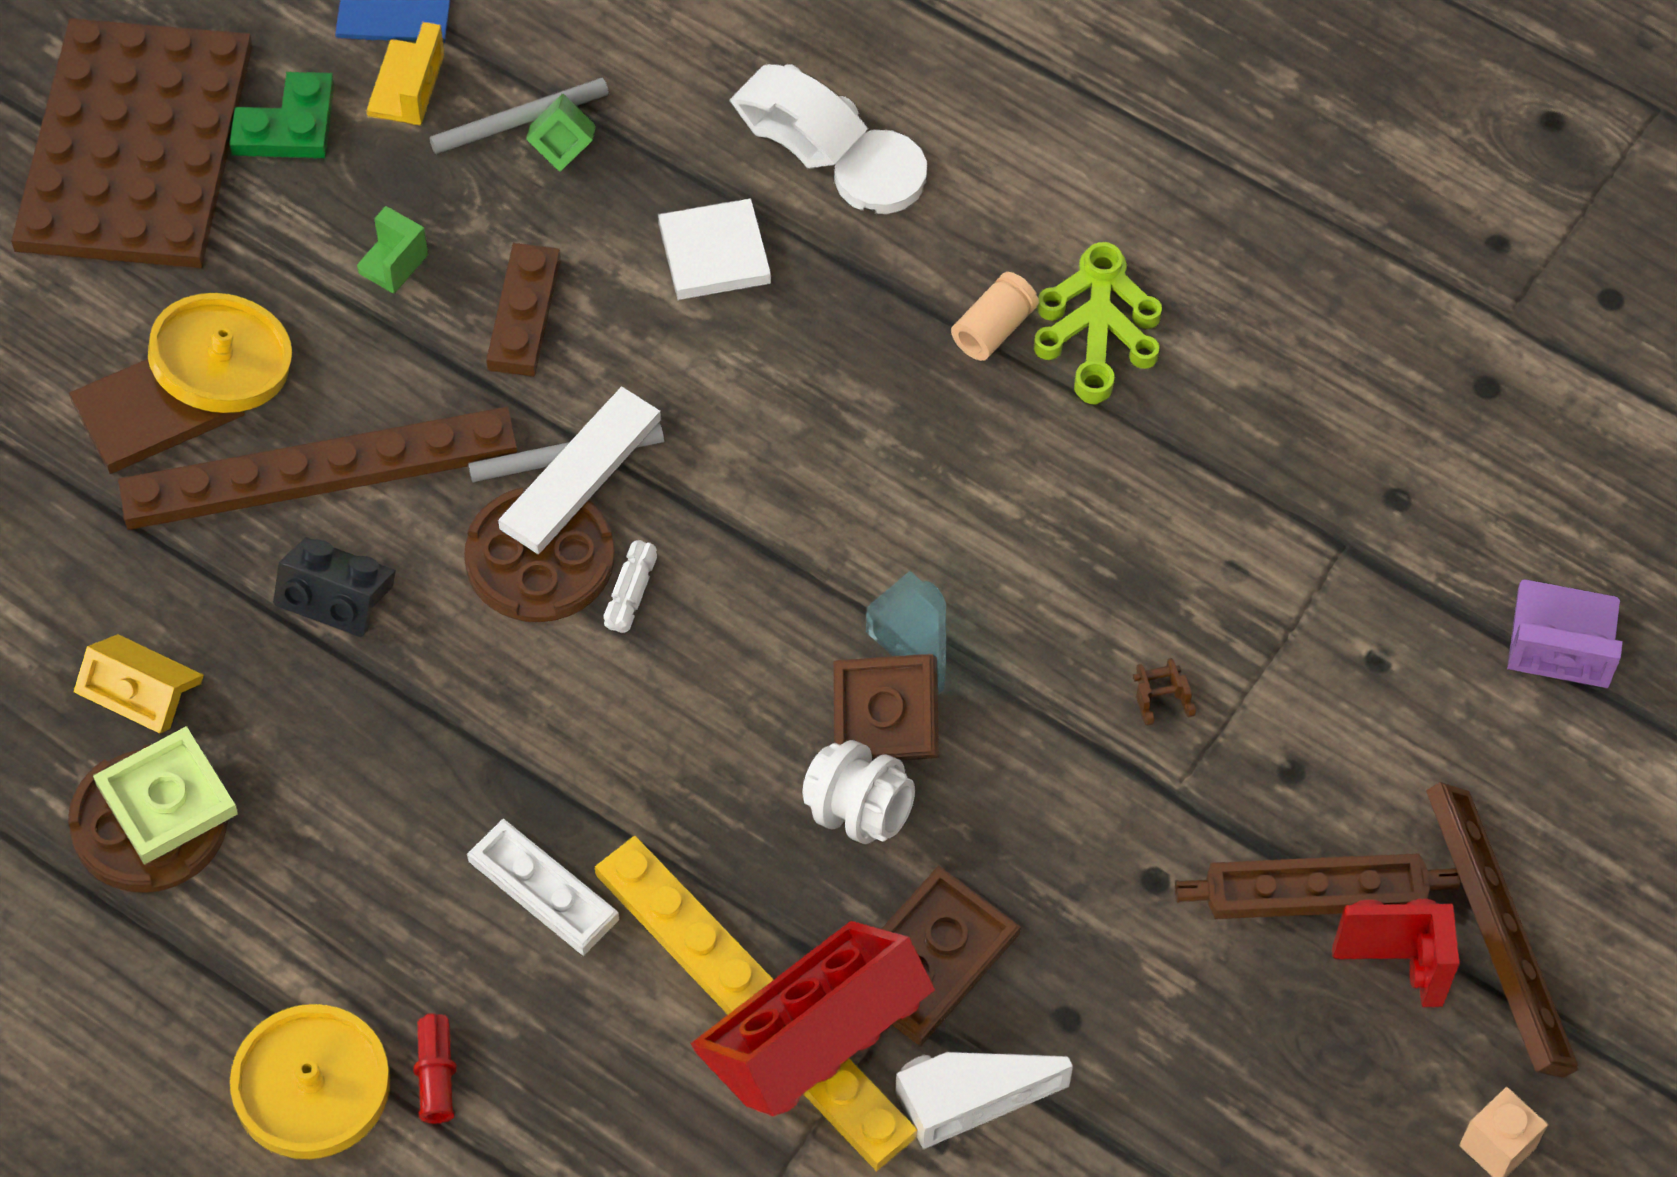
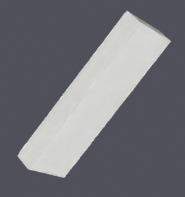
M502 819L467 853L469 863L583 956L619 921V912L505 819Z

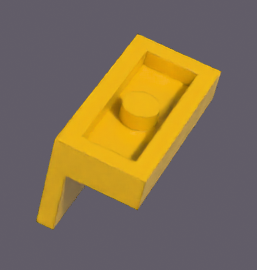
M423 22L416 43L390 40L366 110L367 116L416 125L422 124L444 57L441 25Z
M117 634L87 646L73 692L161 734L171 728L181 693L200 685L204 675Z

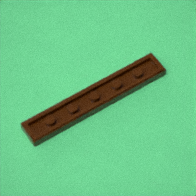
M1439 782L1427 789L1426 792L1535 1072L1565 1078L1579 1070L1578 1063L1470 791Z

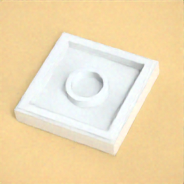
M751 199L659 214V226L678 300L771 284V273Z

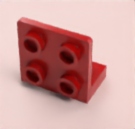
M1417 899L1407 904L1384 905L1378 900H1361L1353 905H1347L1344 907L1332 946L1333 958L1410 959V982L1412 988H1420L1421 1006L1443 1007L1459 966L1453 904H1437L1433 900Z

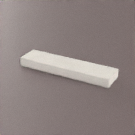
M621 386L498 520L499 529L539 555L660 422V410Z

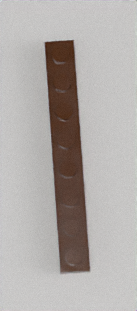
M502 407L118 478L125 524L127 530L468 467V463L517 453V445L508 407Z

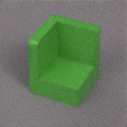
M562 93L530 125L526 140L560 172L593 140L596 126Z
M385 206L374 218L378 242L357 264L358 273L395 294L428 256L424 227Z

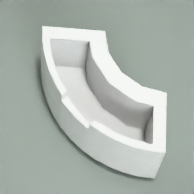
M786 64L785 66L763 65L730 99L755 136L768 137L781 143L793 152L807 168L834 165L868 129L858 117V110L851 100L844 96H837L826 86L802 73L791 64Z

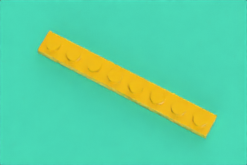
M635 835L595 866L597 878L727 1015L773 981L772 977ZM849 1058L840 1065L839 1071L833 1077L818 1082L803 1094L876 1172L917 1138V1128Z

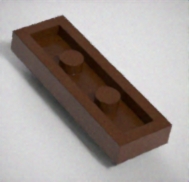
M513 243L486 359L488 371L535 377L561 261L560 248Z

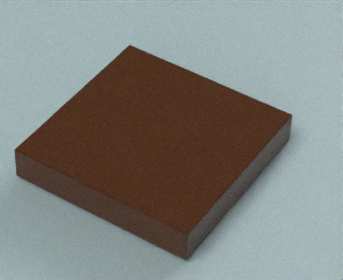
M934 654L835 660L834 743L842 745L849 740L862 743L869 747L872 761L883 754L898 760L939 758L937 657Z

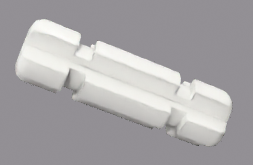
M641 540L631 543L626 556L628 561L623 564L611 595L613 600L608 603L604 614V625L606 628L620 633L630 630L635 617L633 612L638 609L650 577L648 572L652 571L657 559V549L653 544L645 543Z

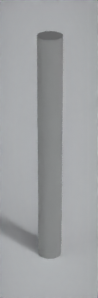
M599 78L430 136L432 149L435 154H439L535 121L562 93L576 106L607 96L609 92L606 82L603 78Z
M658 423L636 448L664 442L661 424ZM570 442L468 463L472 483L548 467Z

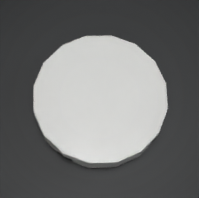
M871 130L865 132L835 163L834 182L840 196L852 207L862 211L863 207L875 209V214H890L906 209L919 199L923 192V186L926 183L927 161L921 148L909 137L894 131Z

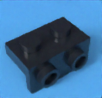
M305 537L279 562L273 603L280 608L362 637L368 631L372 608L393 587L396 570L378 564L373 558L356 556L334 548L324 540Z

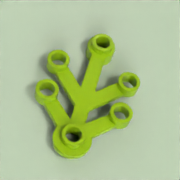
M1107 242L1091 245L1080 258L1078 272L1056 287L1042 290L1038 296L1039 304L1037 305V311L1039 315L1046 320H1058L1065 314L1066 302L1091 287V300L1052 327L1039 329L1035 334L1034 340L1036 355L1045 360H1053L1062 353L1065 341L1088 326L1086 362L1078 367L1074 383L1076 394L1088 404H1099L1105 401L1113 391L1114 372L1105 363L1108 328L1130 349L1129 358L1136 367L1146 369L1154 366L1159 355V343L1151 336L1144 335L1135 325L1143 329L1156 327L1161 319L1162 305L1156 298L1147 296L1125 275L1127 268L1125 257L1118 247ZM1103 266L1108 269H1099L1097 267ZM1111 289L1133 308L1132 320L1135 325L1110 302ZM1055 301L1059 305L1056 307L1047 306L1045 302ZM1147 309L1154 312V314L1147 316L1140 313V311ZM1045 340H1051L1055 342L1056 345L1048 347L1043 345L1041 342ZM1147 349L1152 353L1149 355H1142L1138 353L1137 350ZM1095 384L1100 388H1090L1087 385Z

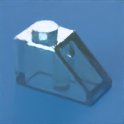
M909 571L867 607L866 633L892 656L934 654L937 657L939 694L944 690L946 672V602L942 593L934 584L929 581L922 582Z

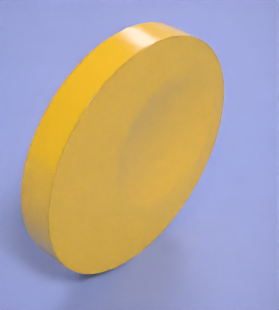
M222 293L192 295L169 305L155 320L148 345V361L151 371L158 383L169 394L192 407L220 413L250 410L271 400L284 386L292 358L289 336L283 325L273 314L248 299Z
M322 1004L291 1007L262 1021L242 1042L234 1058L230 1076L232 1101L238 1118L247 1133L266 1149L276 1154L296 1159H317L331 1156L359 1142L370 1132L381 1117L390 1090V1072L386 1054L374 1031L354 1014L341 1008Z

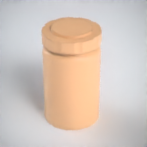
M1013 272L1003 273L951 327L954 341L970 357L979 361L986 360L1022 323L1028 314L1032 313L1039 304L1037 293L1021 276Z

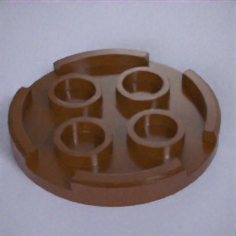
M523 488L513 489L496 497L481 509L467 531L468 537L464 552L465 566L469 582L478 597L498 613L526 622L559 620L571 616L591 604L604 590L614 566L612 532L601 511L588 500L538 555L499 529L498 520L525 492Z
M134 750L117 756L108 762L104 759L88 772L73 795L68 814V825L78 858L93 876L103 883L123 891L139 893L157 892L173 888L188 881L211 862L222 845L227 831L228 820L144 865L98 789L93 775L140 751Z

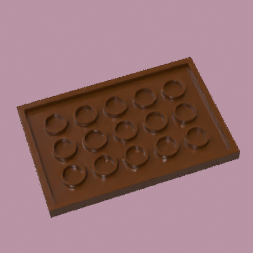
M69 18L11 239L14 251L202 268L230 147L235 107H239L253 46L251 35L248 33Z

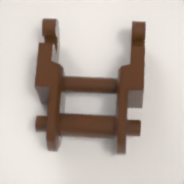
M1173 658L1167 659V666L1145 670L1142 664L1137 665V674H1133L1134 682H1139L1136 698L1146 726L1154 724L1153 712L1149 711L1151 697L1174 693L1176 699H1181L1186 716H1195L1196 709L1194 703H1191L1192 692L1186 675L1179 676L1178 673H1181L1180 665H1175ZM1169 677L1170 686L1151 689L1150 680Z

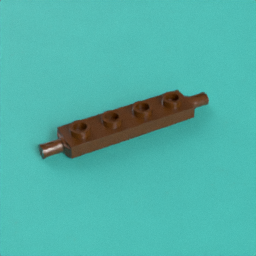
M1419 853L1215 862L1210 864L1206 880H1175L1176 903L1207 901L1214 919L1342 914L1345 906L1353 905L1361 900H1378L1384 905L1407 904L1417 899H1427L1429 891L1459 890L1460 877L1456 868L1428 870Z

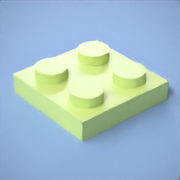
M187 726L93 775L98 789L144 865L238 815L235 803Z

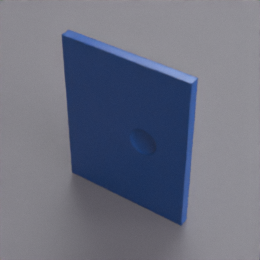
M340 0L335 33L336 38L392 39L416 42L422 23L426 22L441 25L443 43H445L451 0Z

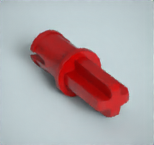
M430 1013L418 1021L419 1062L415 1063L413 1071L414 1075L419 1077V1119L421 1118L422 1122L436 1124L448 1122L454 1118L452 1075L457 1072V1066L451 1060L450 1021L446 1015Z

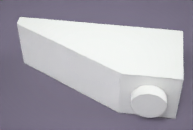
M946 1052L931 1059L929 1055H923L909 1061L902 1067L901 1072L897 1073L895 1094L908 1120L917 1128V1139L922 1149H926L1069 1087L1073 1065L1068 1057Z

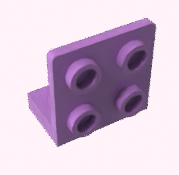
M1521 580L1517 593L1507 669L1608 688L1621 659L1623 641L1615 640L1620 604L1619 598L1541 582Z

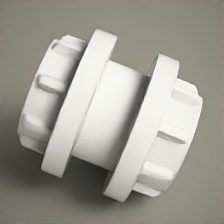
M855 740L846 741L842 745L833 743L823 748L809 766L803 784V800L805 804L811 806L815 822L828 829H837L845 820V830L848 837L862 844H869L875 839L885 841L895 836L906 822L915 797L914 782L907 778L904 765L900 760L883 754L872 761L869 747Z

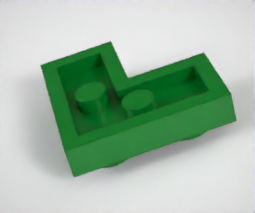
M286 72L282 108L235 107L230 141L232 156L325 158L334 92L333 73Z

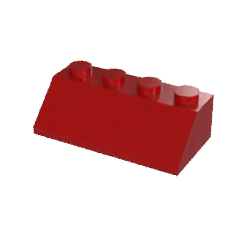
M850 921L690 1044L695 1053L746 1107L775 1117L777 1114L785 1113L795 1107L800 1100V1096L815 1084L833 1077L839 1071L840 1065L857 1051L875 1044L880 1038V1033L895 1021L913 1014L919 1008L920 1002L935 991V988L909 937Z

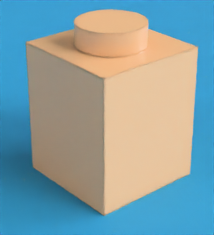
M1506 1087L1470 1121L1459 1146L1492 1177H1507L1536 1149L1548 1124Z

